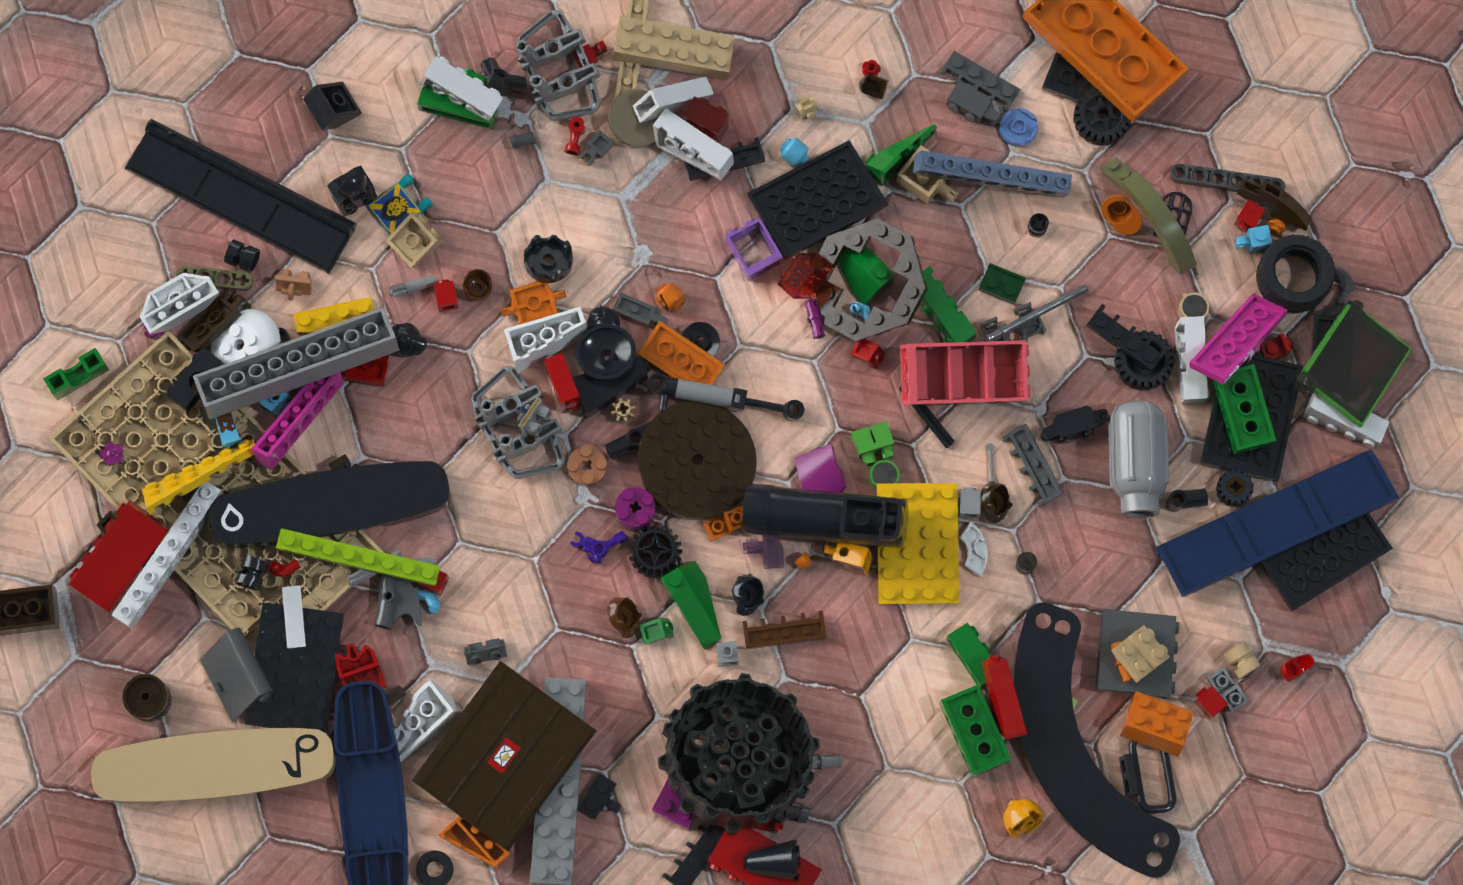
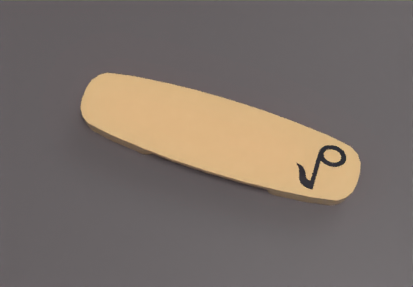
M261 728L196 733L155 739L103 751L96 756L92 763L91 779L96 794L109 802L162 803L223 798L266 791H281L326 780L336 768V751L334 741L330 736L318 729Z

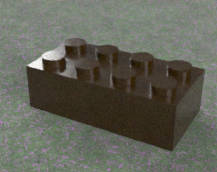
M52 584L0 591V636L60 629L57 589Z

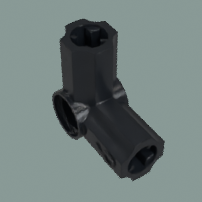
M489 57L482 61L480 66L488 80L486 83L487 88H494L500 94L502 91L517 94L525 93L527 88L525 77L511 75L500 69L495 58Z

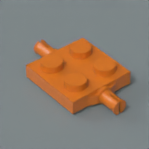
M537 281L509 290L512 306L500 310L503 317L514 314L521 325L557 314L556 300L567 298L565 289L553 293L548 283Z

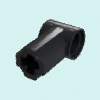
M1205 488L1187 491L1175 490L1168 496L1166 506L1172 512H1178L1181 509L1208 506V494ZM1173 497L1179 498L1180 501H1181V504H1180V505L1175 504V503L1173 502L1172 498H1173Z

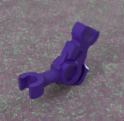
M623 530L606 542L604 540L597 541L588 536L585 539L582 533L575 532V535L580 537V541L578 543L571 541L570 544L575 548L583 547L581 551L593 555V557L587 555L591 562L601 564V558L607 555L610 551L609 548L616 544H621L628 539Z

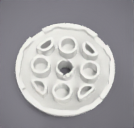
M245 309L240 312L242 315L208 346V351L224 364L282 344L279 334L280 330L276 322L259 310Z

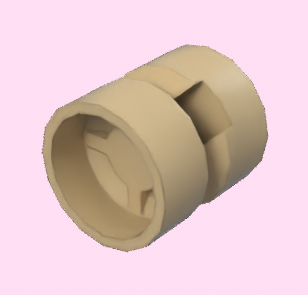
M1246 642L1239 644L1223 655L1229 665H1234L1233 671L1238 679L1243 678L1261 666L1257 658L1250 655L1251 649Z

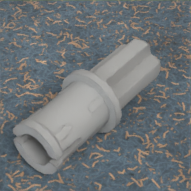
M821 753V756H812V768H821V770L831 767L842 768L841 755H823Z

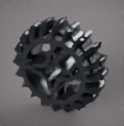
M654 524V530H650V526L647 525V532L639 529L641 536L634 534L633 538L636 541L629 542V545L634 547L628 549V553L634 554L629 557V560L636 561L632 565L633 568L640 566L638 569L639 574L646 570L645 577H649L650 572L653 573L654 579L657 578V573H660L661 577L665 576V570L667 573L672 571L670 566L675 569L678 567L674 561L681 562V557L677 555L682 554L683 550L677 548L682 546V543L679 541L675 542L678 539V535L676 534L671 537L673 530L669 529L665 532L666 527L664 525L661 527V530H658L657 524ZM653 537L652 543L649 546L640 548L646 539ZM659 537L668 541L672 548L660 545ZM655 543L658 548V551H661L660 553L658 552V555H656V560H654V555L652 552L653 548H655ZM639 554L650 557L652 566L644 563ZM671 555L666 563L658 566L660 558Z

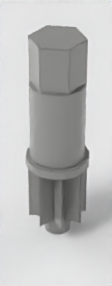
M430 275L391 286L392 290H388L390 296L394 295V298L433 287L436 282L434 276Z

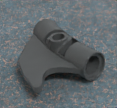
M378 574L379 598L374 625L391 630L392 626L401 616L409 614L416 624L421 626L422 613L417 591L407 580Z

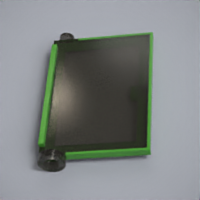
M1349 300L1297 377L1295 387L1299 392L1310 395L1313 392L1361 428L1412 348L1363 311L1364 305L1361 301L1354 300L1352 302Z

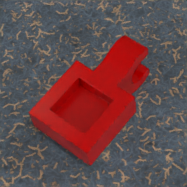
M603 40L592 48L589 44L583 46L590 64H596L598 62L597 56L607 52V47ZM574 51L572 52V56L574 57L579 68H581L582 64L580 62V59L577 55V52Z

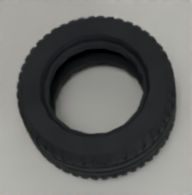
M1288 235L1287 237L1279 238L1267 248L1260 259L1256 271L1258 289L1264 299L1287 309V313H1303L1304 311L1312 310L1324 300L1333 286L1335 279L1333 258L1325 246H1322L1317 240H1313L1312 237ZM1288 256H1298L1305 259L1315 272V285L1310 290L1304 292H1293L1286 289L1278 281L1275 274L1276 263Z

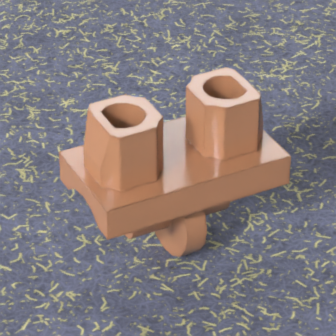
M282 269L279 275H275L276 291L288 294V300L293 301L295 295H311L312 284L309 272L301 271L299 277H293L292 271Z

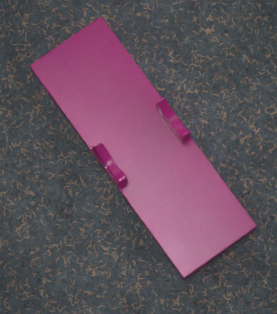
M1253 293L1190 361L1189 367L1224 385L1244 362L1249 363L1253 354L1260 350V344L1287 315V309Z

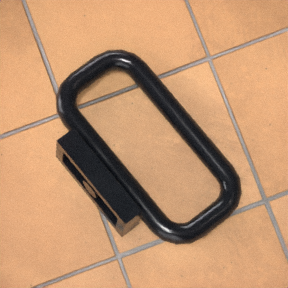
M1130 740L1128 743L1129 754L1119 757L1125 797L1136 796L1139 807L1149 814L1171 811L1175 807L1177 796L1169 753L1160 751L1168 792V802L1164 805L1150 806L1146 803L1136 749L1138 742Z

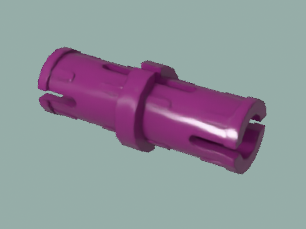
M810 298L805 300L804 304L808 315L807 322L810 323L813 339H821L826 335L817 299Z

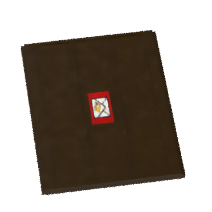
M500 661L411 781L506 851H509L597 731Z

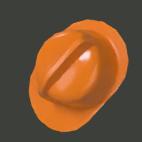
M1112 194L1102 203V215L1119 233L1132 235L1141 228L1142 216L1125 195Z

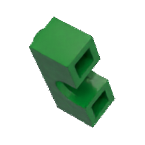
M96 348L78 357L79 362L72 368L67 370L60 368L43 378L57 400L62 399L110 370Z

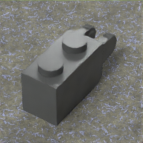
M959 80L947 98L946 105L954 113L959 112L972 123L980 124L983 121L991 126L998 124L1000 114L990 107V97Z

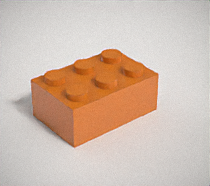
M1135 691L1130 701L1120 736L1178 757L1185 745L1194 712Z

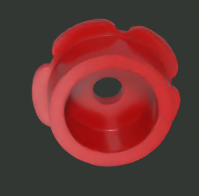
M875 60L865 61L862 65L864 76L868 74L878 76V73L881 71L880 65Z

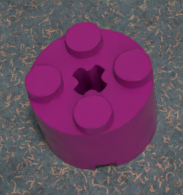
M638 487L623 490L615 503L617 520L623 528L633 532L645 529L647 525L650 526L656 515L653 496L648 491ZM638 506L639 510L633 513L632 508Z

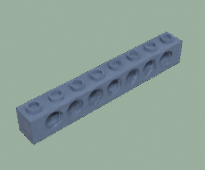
M923 150L915 154L913 174L1062 198L1070 194L1072 180L1071 174Z

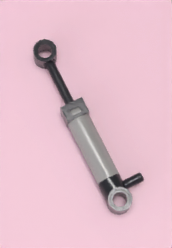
M660 373L652 374L646 383V388L650 394L661 395L658 408L660 412L666 410L669 397L729 408L728 410L743 412L745 405L782 412L784 418L791 422L799 420L805 411L803 403L799 400H791L783 405L746 398L748 390L731 389L664 376ZM659 380L662 383V387L655 389L652 387L651 382ZM789 407H797L798 415H791Z

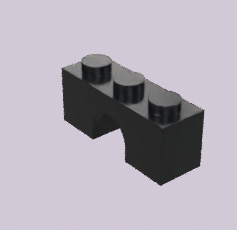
M205 348L197 351L192 358L191 364L188 367H184L180 372L179 379L170 384L166 396L181 409L189 413L200 399L198 393L192 389L193 382L195 381L193 376L224 365V363Z

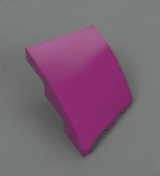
M831 444L794 458L803 489L842 493L847 488L844 472L837 464L834 447Z

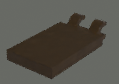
M230 288L226 295L217 297L177 337L194 353L201 351L203 348L206 349L242 315L241 311L250 309L251 305L247 301L242 305L246 300L242 295L237 294L233 298L237 291Z

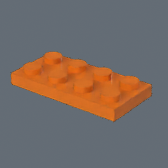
M662 321L658 322L638 352L640 356L642 355L643 358L671 377L710 385L714 384L726 364Z

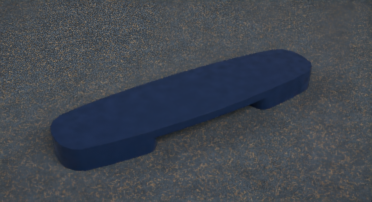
M372 681L352 682L339 690L336 696L334 714V748L336 751L338 802L349 885H409L406 802L401 761L387 695L380 685Z

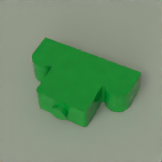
M464 69L467 72L466 75L471 78H478L486 86L485 75L475 73L472 69ZM428 84L426 87H422L417 103L419 111L494 130L498 117V107L491 119L487 121L467 110L465 104H455L449 99L448 95H438L433 92L434 89Z

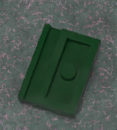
M989 263L978 290L1015 305L1026 278Z

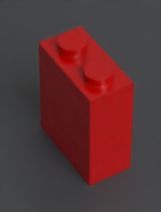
M563 353L544 359L547 375L562 412L572 413L578 410V407L581 406L580 396Z

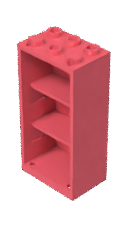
M1026 340L900 345L902 405L1028 401L1031 390L1027 381V377L1030 376V366L1027 365L1029 345H1026Z

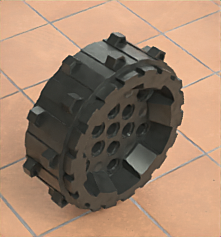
M741 673L738 679L720 680L707 687L697 683L690 688L691 698L685 701L680 710L674 709L669 716L670 722L665 723L662 734L667 738L665 745L666 753L658 758V768L666 771L669 784L674 794L681 801L679 810L685 815L694 813L701 820L709 824L724 827L728 835H737L740 829L757 828L767 825L770 821L782 824L788 819L787 809L794 804L797 798L804 799L809 793L810 789L807 785L812 784L815 775L811 771L813 763L812 754L820 748L819 739L810 735L809 725L802 712L796 707L798 699L792 693L783 695L776 688L768 684L753 681L750 674ZM729 713L732 718L727 719L722 714ZM762 724H768L771 729H765ZM728 732H735L738 737L733 738ZM754 737L757 743L750 742L748 738ZM694 740H701L704 745H696ZM720 745L723 751L716 750L714 746ZM734 751H741L743 756L735 755ZM760 756L763 762L756 761L754 757ZM774 762H781L783 767H777ZM726 764L729 770H723L720 765ZM740 770H747L749 775H742ZM706 778L714 779L715 784H709ZM746 789L754 790L755 795L748 794Z

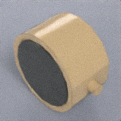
M1184 293L1178 306L1179 318L1204 316L1205 319L1209 312L1208 300L1199 293H1189L1187 295Z

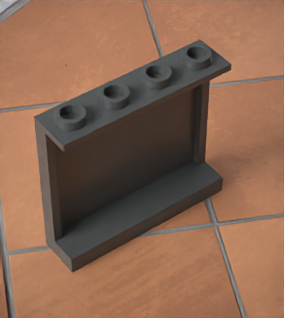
M1103 609L1100 622L1095 692L1104 693V691L1134 694L1137 691L1145 695L1161 696L1169 699L1171 694L1175 692V682H1172V675L1176 674L1177 663L1173 662L1174 654H1177L1178 642H1175V634L1179 633V622H1176V616ZM1145 625L1146 628L1154 631L1155 639L1158 643L1166 646L1170 658L1137 683L1135 680L1123 683L1119 668L1115 666L1116 660L1111 652V645L1115 642L1124 641L1132 633Z

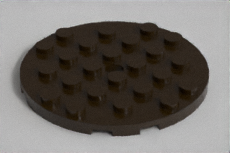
M685 401L666 408L665 411L660 412L649 423L640 439L637 465L643 486L653 496L654 501L659 506L679 517L704 520L722 515L733 509L745 497L747 485L752 484L754 481L757 457L750 433L733 413L720 406ZM694 455L701 456V465H695L692 462Z

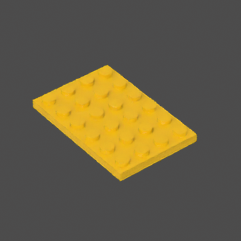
M957 483L877 484V496L901 498L908 501V523L904 546L902 548L877 546L878 605L959 604Z

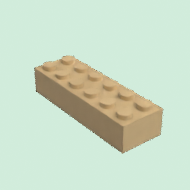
M620 15L612 60L727 80L735 36Z

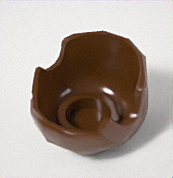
M483 269L471 270L464 277L462 287L468 299L482 301L488 298L491 293V276Z

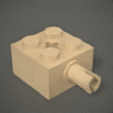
M920 145L897 174L896 182L926 204L938 193L953 203L954 199L958 197L959 192L945 184L947 179L913 174L915 154L921 150L929 151Z

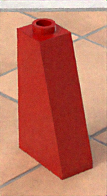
M999 655L989 656L988 660L982 661L992 716L1001 736L1006 739L1027 735L1008 662Z

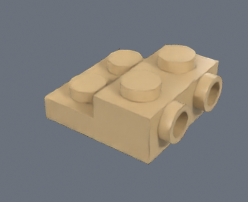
M411 212L385 240L410 268H415L426 255H430L443 242L440 238L442 235L440 231L435 227L431 228L427 224L429 220L422 213Z
M1145 625L1111 650L1136 683L1170 658L1166 646L1159 644L1155 639L1154 631L1146 628Z

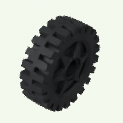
M1095 87L1091 88L1090 91H1086L1079 98L1074 109L1073 121L1076 131H1079L1081 137L1084 136V140L1087 142L1090 140L1092 141L1091 144L1094 145L1099 143V146H1103L1104 144L1111 145L1112 142H1118L1127 133L1131 121ZM1104 113L1107 115V118L1102 119L1098 114Z
M1147 330L1133 333L1145 342L1149 337L1153 340L1149 345L1159 352L1164 347L1167 349L1152 372L1119 349L1116 350L1115 370L1119 374L1120 380H1124V384H1129L1130 388L1133 389L1138 388L1140 391L1146 389L1148 391L1152 388H1158L1168 379L1174 366V352H1172V347L1168 345L1166 338H1161L1162 335L1154 334L1155 332H1147Z

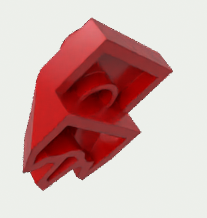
M390 354L346 370L345 380L384 387Z
M347 643L346 657H343L341 654H335L336 668L343 686L357 681H372L380 685L381 688L387 687L376 654L369 646L364 645L362 651L358 653L354 644Z

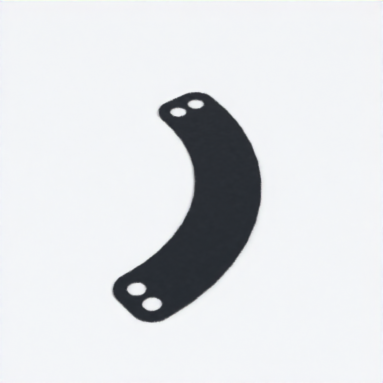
M1045 602L1037 603L1026 613L1018 640L1014 666V688L1027 735L1021 736L1031 767L1054 806L1082 837L1120 864L1148 877H1161L1172 867L1180 845V835L1172 824L1147 813L1120 794L1093 762L1077 726L1071 692L1073 660L1081 633V623L1078 617L1069 610ZM1041 613L1048 614L1051 618V624L1047 628H1040L1036 624V617ZM1061 620L1067 621L1070 625L1069 633L1064 636L1057 634L1055 631L1056 623ZM1159 832H1164L1169 837V843L1165 847H1158L1154 843V836ZM1153 851L1160 853L1162 856L1161 864L1156 867L1150 866L1147 863V855Z

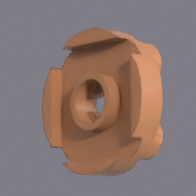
M584 445L575 449L570 454L567 469L570 478L576 484L581 486L596 485L606 475L607 462L604 454L599 449ZM591 462L592 469L584 471L582 469L584 467L583 463Z

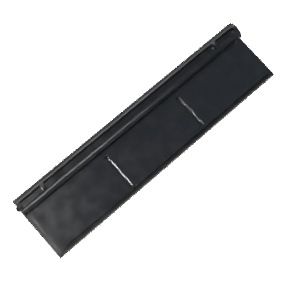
M153 119L148 121L145 127L146 133L125 166V170L330 274L354 233L357 223Z

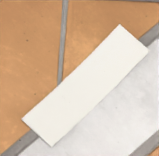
M301 585L282 587L287 648L306 647Z

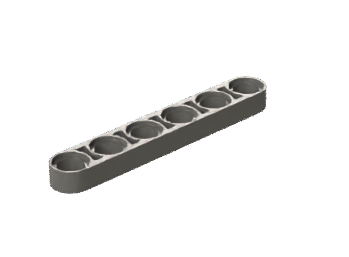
M1176 164L1170 171L1171 180L1179 184L1237 192L1239 186L1233 185L1232 179L1238 177L1241 180L1242 178L1249 181L1258 180L1261 184L1263 180H1266L1272 184L1278 183L1282 190L1286 188L1284 181L1280 178L1187 164ZM1174 170H1183L1184 177L1177 178L1174 175ZM1201 172L1204 179L1197 181L1194 179L1193 174ZM1214 175H1221L1223 182L1220 184L1215 183L1212 178Z

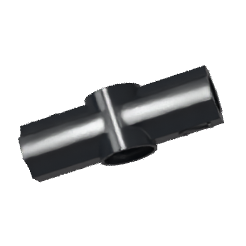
M650 422L639 428L631 429L627 434L606 444L605 448L609 457L614 461L633 450H638L640 442L633 443L630 437L635 435L641 439Z

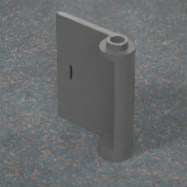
M240 628L226 632L200 659L232 723L236 722L254 702L260 701V703H263L271 698L273 690Z

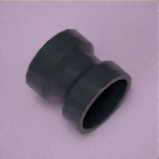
M1042 213L1032 215L1027 227L1029 234L1036 238L1044 236L1049 220Z

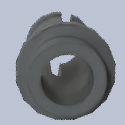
M533 131L517 136L513 134V137H510L512 148L519 149L521 146L536 144Z

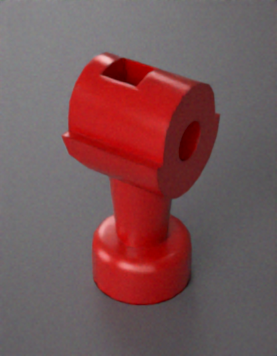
M577 116L573 117L570 123H568L571 134L570 143L565 145L564 152L570 155L580 154L579 138L586 131L583 119Z

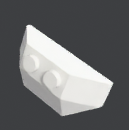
M182 273L148 293L140 318L150 334L171 330L204 311L219 295V292L209 276Z

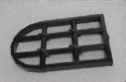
M1181 192L1168 193L1163 198V201L1172 195L1170 205H1167L1170 211L1172 209L1178 211L1177 222L1179 225L1181 224L1182 212L1189 214L1186 226L1180 225L1181 228L1185 229L1184 234L1186 236L1190 216L1192 215L1191 200L1186 194ZM1175 195L1183 196L1180 208L1173 205ZM1185 200L1188 201L1190 210H1185ZM1154 231L1153 236L1158 237Z

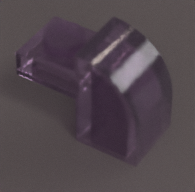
M762 535V541L758 542V539H747L746 542H743V554L763 553L764 569L784 568L783 547L776 537Z

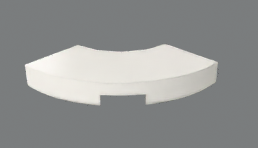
M970 521L959 537V540L965 545L967 550V560L964 567L981 577L988 560L987 545L982 532Z

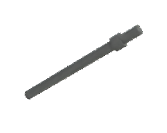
M1082 285L1009 324L997 327V330L985 336L986 341H993L999 337L1003 338L1016 328L1088 292L1087 286Z

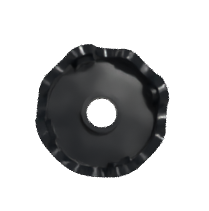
M535 235L524 250V266L527 273L533 279L542 283H555L567 277L573 267V254L570 242L568 240L563 241L556 235H551L547 238ZM545 258H552L554 262L546 264L543 260Z

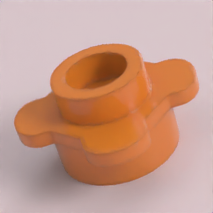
M1279 219L1268 221L1270 235L1282 238V233L1286 231L1285 224Z

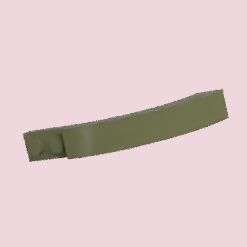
M1117 157L1102 166V173L1120 188L1147 218L1166 252L1170 266L1180 275L1196 266L1194 254L1180 225L1165 202L1144 177L1137 171L1135 173L1131 171Z

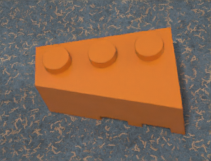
M460 816L438 834L440 838L495 869H498L512 856L509 851H506Z

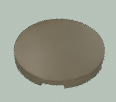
M630 89L624 91L610 105L608 124L613 135L623 144L641 148L655 142L653 124L658 118L640 123L633 108V105L648 93L645 90Z

